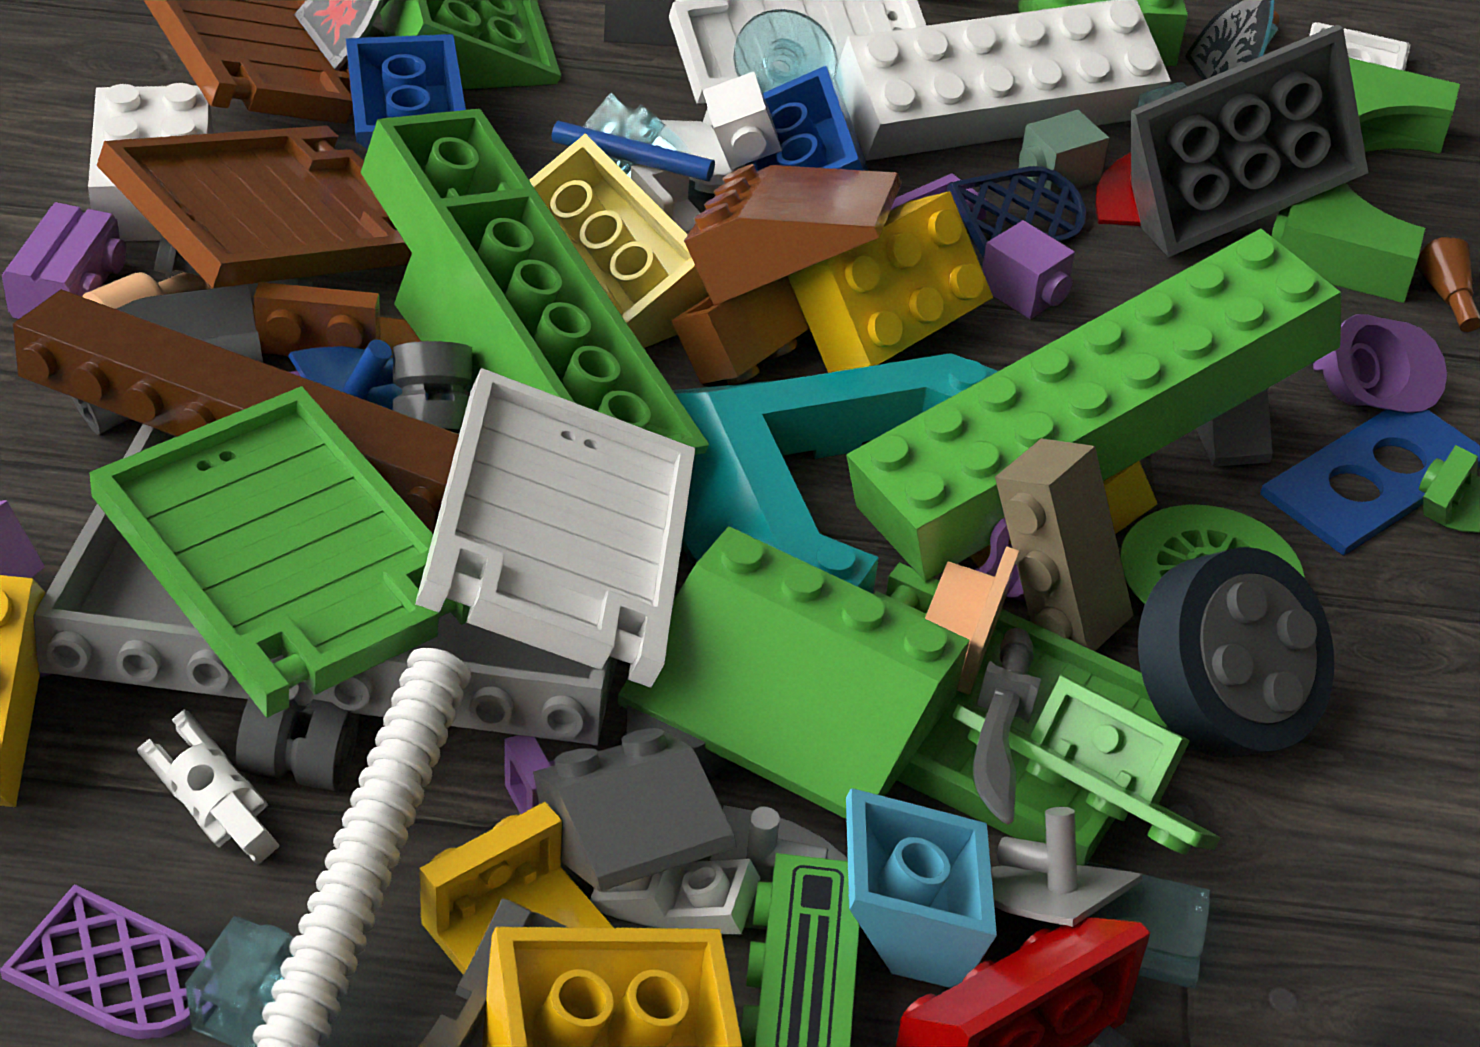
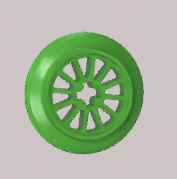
M1180 505L1153 512L1141 519L1130 529L1123 541L1120 554L1125 579L1134 594L1144 604L1155 584L1171 568L1190 559L1239 547L1258 548L1271 552L1292 565L1305 578L1302 565L1296 553L1274 530L1243 513L1210 505Z

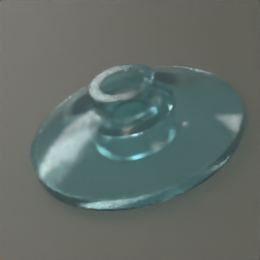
M768 10L750 19L741 29L733 51L734 66L738 77L755 72L763 93L825 65L833 81L837 72V52L827 31L811 17L794 10ZM776 61L784 62L789 67L790 72H783L777 69L773 63Z

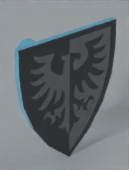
M1234 0L1212 18L1185 55L1202 80L1263 56L1266 46L1278 30L1277 26L1272 23L1274 0Z

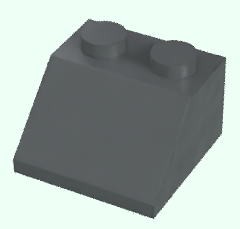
M647 728L633 731L622 737V745L599 752L592 748L567 751L555 758V765L533 771L539 804L546 802L562 820L561 862L600 892L737 847L734 832L693 748L664 732L662 729Z

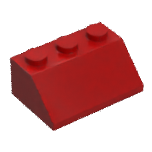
M1087 917L1075 926L1062 925L1053 931L1049 928L1039 930L1025 941L1020 950L997 963L985 961L977 965L965 976L961 983L938 996L927 994L913 1002L901 1017L896 1047H1085L1092 1043L1107 1025L1115 1029L1125 1022L1151 932L1141 922Z

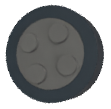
M1251 547L1229 549L1190 559L1176 565L1160 578L1148 596L1142 612L1138 636V655L1143 682L1148 696L1162 721L1171 731L1190 740L1188 746L1214 757H1238L1288 748L1304 739L1314 729L1325 712L1332 691L1335 666L1334 647L1329 623L1319 599L1305 578L1292 565L1279 556L1262 549Z

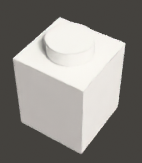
M755 72L703 90L714 131L730 170L782 151L771 113Z

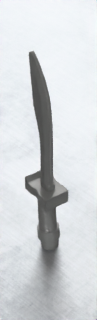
M1013 628L1005 633L1000 644L1002 667L996 666L989 661L977 706L989 710L980 732L974 757L973 779L980 798L989 810L1007 825L1011 824L1014 820L1017 773L1010 752V728L1014 716L1023 719L1029 724L1041 683L1040 678L1028 675L1029 666L1034 659V646L1029 634L1021 628Z

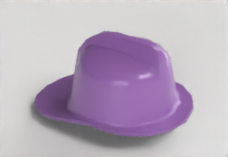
M1355 314L1343 321L1341 324L1340 348L1320 358L1313 364V371L1324 375L1329 390L1338 400L1351 406H1372L1405 413L1423 412L1435 405L1445 391L1447 379L1444 356L1436 341L1422 328L1407 322L1366 314Z

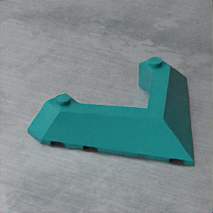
M949 353L799 378L673 390L709 443L706 453L694 455L681 544L682 549L691 564L696 563L726 528L730 526L873 594L879 557L819 533L784 461L783 455L813 451V456L817 459L847 454L862 446V442L871 441L998 371L981 365L974 360Z

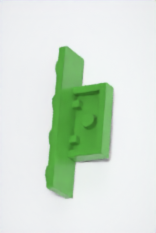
M1061 675L1031 735L1011 726L1009 733L1010 748L1030 758L1025 768L1029 773L1060 788H1064L1069 779L1090 791L1085 801L1087 804L1121 821H1125L1130 812L1149 822L1152 826L1147 836L1178 853L1187 855L1191 846L1215 850L1221 838L1220 836L1159 804L1190 740ZM958 704L952 717L971 727L967 739L978 745L987 712Z

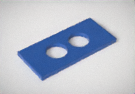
M1386 409L1262 485L1260 495L1345 556L1423 505L1425 493L1419 490V486L1429 466L1436 458L1446 461L1454 446L1457 445L1478 456V469L1480 468V445L1428 409L1423 412L1412 413ZM1385 446L1401 447L1417 455L1422 461L1424 468L1410 474L1394 472L1382 466L1376 460L1373 452ZM1344 473L1360 475L1377 486L1380 496L1375 500L1367 502L1349 500L1334 491L1329 483V479Z

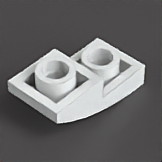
M654 120L652 141L673 150L715 161L714 173L709 182L689 177L690 180L695 182L694 189L706 193H714L715 189L725 184L723 178L726 175L745 166L744 164L730 170L714 128L701 121Z
M751 859L690 862L601 892L594 888L590 901L603 914L656 928L720 929L721 934H742L760 876Z

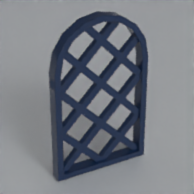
M1027 166L954 181L946 188L947 191H951L959 214L983 259L987 240L982 231L990 235V240L1003 233L1001 230L1004 221L1012 225L1022 221L1008 213L1011 201L1028 210L1024 221L1030 225L1034 214L1050 222L1051 225L1047 235L1061 244L1074 239L1085 224L1086 208L1081 194L1072 182L1063 175L1043 166ZM1026 177H1039V178H1038V181H1037V183H1036V182H1034V181H1032V180H1030V179H1028V178H1026ZM1010 180L1007 189L996 184L998 182ZM1046 180L1051 181L1062 189L1060 196L1044 187ZM1017 182L1034 191L1031 202L1014 193ZM980 186L977 195L966 190ZM987 189L1004 197L1001 208L984 200ZM1041 195L1057 204L1054 215L1037 206ZM966 200H968V201H970V202H972V203L974 204L973 209H972V212H971V210H970V208H969V206H968ZM981 208L998 217L994 228L977 219ZM1064 208L1076 214L1075 226L1061 219ZM1058 227L1068 232L1055 236Z

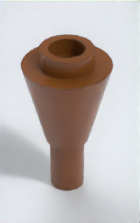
M1441 237L1431 241L1420 252L1416 268L1441 298L1451 306L1460 330L1463 332L1474 331L1480 327V315L1472 298L1473 282L1470 246L1465 240L1460 238Z

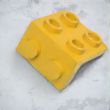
M546 802L520 815H511L504 818L492 830L458 848H448L440 852L428 864L419 868L421 924L463 975L479 947L502 898L516 902L567 927L614 928L561 868L562 820Z

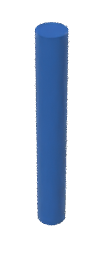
M557 121L552 131V141L554 143L571 146L586 134L609 157L707 182L712 179L715 169V161L712 159L562 121Z

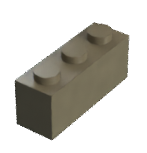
M1041 438L995 476L1012 548L1019 550L1016 565L1030 621L1058 634L1064 639L1067 638L1096 651L1133 616L1096 448L1092 445Z

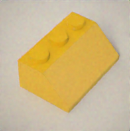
M495 927L491 940L482 1047H743L720 929Z

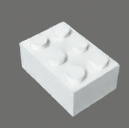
M174 83L168 86L135 87L129 84H118L112 87L96 88L88 182L90 205L92 210L112 213L118 221L120 239L124 240V242L160 241L163 236L96 166L103 143L108 140L213 133L211 106L197 85Z

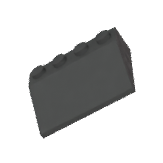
M1339 24L1131 110V185L1141 227L1168 257L1369 173L1344 28Z

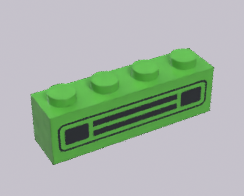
M776 853L772 882L758 881L753 925L767 927L766 943L751 941L746 987L761 989L759 1006L744 1004L740 1034L742 1046L850 1047L859 923L849 910L848 861Z

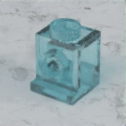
M234 915L185 983L192 1030L234 1047H257L253 1040V1034L258 1026L265 1025L262 1017L264 1007L268 1003L276 1001L272 997L271 990L274 983L285 979L281 975L280 968L283 961L294 957L290 953L289 948L293 938L279 927L273 925L260 926Z

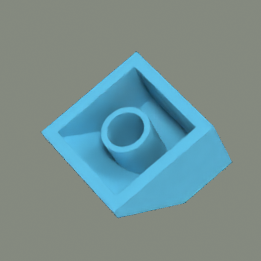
M851 788L846 796L849 910L892 974L949 988L958 985L979 964L997 936L987 823Z

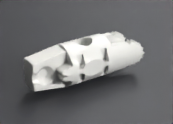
M184 709L172 721L175 723L176 731L192 747L181 753L173 761L160 744H154L151 739H148L137 749L138 753L172 794L187 807L198 825L216 846L220 848L232 837L256 864H260L279 848L277 841L256 818L268 804L251 783L237 772L226 754L189 711Z

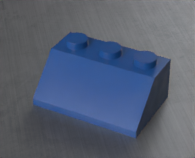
M454 34L346 38L356 142L367 150L377 119L466 110Z
M826 65L763 93L782 151L747 163L745 166L754 164L756 171L771 165L869 171L848 110Z

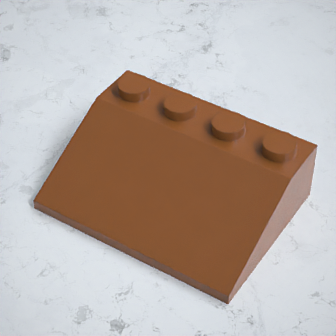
M750 164L731 172L723 178L725 184L714 190L715 197L704 204L706 210L694 218L696 224L684 239V243L715 306L879 238L902 182L898 173L782 165H771L756 171L754 164Z

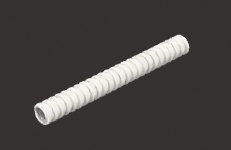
M437 648L415 649L408 657V669L401 674L399 679L401 688L394 692L391 699L392 708L385 713L383 718L385 727L381 728L375 737L377 747H374L368 754L367 764L369 767H366L359 776V785L361 787L357 788L350 798L353 808H349L343 815L342 825L345 829H340L336 833L333 840L336 850L330 851L325 859V867L328 871H323L317 878L316 886L320 892H315L310 896L307 906L311 913L305 914L298 925L302 935L292 939L289 946L290 953L294 957L283 961L280 968L281 975L285 979L274 983L271 990L272 997L276 1001L270 1002L264 1007L262 1017L266 1025H260L254 1031L253 1040L257 1047H320L318 1043L325 1042L331 1035V1025L327 1021L335 1019L341 1009L340 1003L336 998H341L348 992L349 981L345 976L352 975L357 969L358 960L354 954L361 953L366 946V936L363 933L370 931L375 923V915L371 911L378 910L383 903V893L380 890H385L391 883L392 874L389 869L397 866L400 860V852L397 848L403 847L407 842L408 831L406 828L414 824L416 819L414 807H418L424 799V789L422 787H426L432 779V769L430 767L435 766L439 761V747L446 743L448 738L447 728L454 723L456 718L455 708L463 700L462 689L469 685L471 680V671L466 664L447 651Z

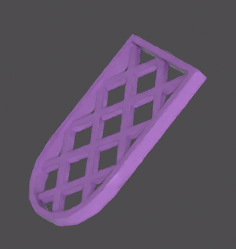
M75 884L0 969L2 979L109 1031L134 1039L163 1038L185 1029L204 1012L213 994L212 965L202 947L183 934ZM83 904L104 913V915L86 919ZM74 906L77 921L58 925ZM117 924L120 937L119 942L91 947L88 930ZM126 924L149 935L129 939ZM80 933L83 950L57 956L53 955L50 938ZM42 943L45 958L26 962ZM161 945L164 962L135 968L132 950ZM170 945L183 950L190 956L173 960ZM123 953L126 971L97 977L94 959ZM85 961L88 974L87 980L59 986L57 967ZM200 966L204 973V984L180 989L176 971ZM47 970L49 985L26 974ZM167 973L171 992L142 998L138 980ZM129 982L132 1001L107 1007L103 1006L101 988ZM91 991L94 1007L70 995ZM197 998L187 1009H184V1000ZM174 1003L176 1016L159 1023H147L146 1009ZM135 1012L138 1024L118 1019L116 1016Z

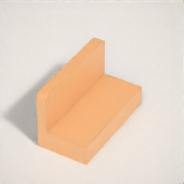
M1006 546L995 577L949 561L946 564L925 619L970 640L957 691L969 695L972 691L1004 605L1019 550Z

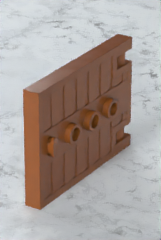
M144 0L210 106L229 109L231 100L239 99L242 100L250 112L342 124L347 123L350 114L353 115L348 60L339 71L335 70L294 15L306 0Z
M328 126L108 140L103 143L96 166L212 289L406 265L409 263L412 254L360 173L364 161L352 149L336 150L335 145L339 136Z

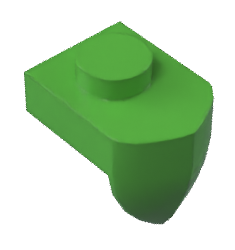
M1455 445L1446 461L1436 458L1432 462L1419 486V490L1425 493L1423 496L1424 516L1457 531L1480 532V477L1477 476L1478 456Z

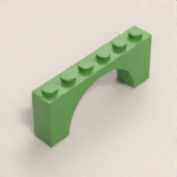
M1349 58L1365 152L1381 149H1415L1440 154L1454 112L1460 84ZM1344 183L1279 210L1271 237L1332 285L1404 303L1418 261L1425 228L1384 213L1363 200Z

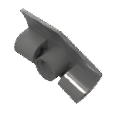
M247 285L145 297L117 308V310L263 363L259 335L255 326L250 288ZM69 396L86 423L97 435L130 420V418Z

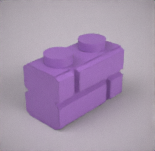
M57 202L51 206L2 274L7 309L13 318L20 319L60 289L82 297L85 293L102 287L110 273L118 274L122 270L126 258V244L124 240L120 239L118 221L114 215L92 209H87L84 213L80 207Z

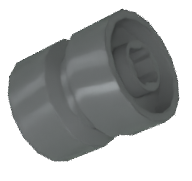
M443 341L409 342L394 346L393 384L402 389V394L393 399V410L460 434L469 396L464 394V389L473 384L472 347L466 344ZM426 393H441V400H426Z
M249 696L238 732L236 745L237 768L241 773L280 780L288 772H293L295 780L299 785L338 792L342 788L354 758L359 734L360 714L350 713L351 711L341 709L332 702L315 699L306 706H301L293 698L289 700V708L266 718Z

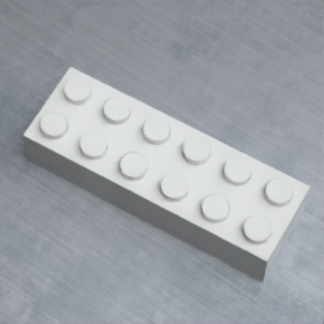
M1110 0L848 36L834 74L866 161L1024 137L1027 124L1078 109L1096 126L1130 121L1131 110L1162 98L1171 82L1137 0Z

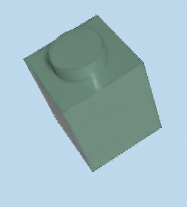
M1079 109L1027 124L1022 150L1019 155V168L1043 166L1057 171L1071 181L1076 189L1097 183L1102 176L1109 137ZM1039 177L1027 178L1037 183ZM1045 181V188L1056 194H1061L1062 189L1051 181Z

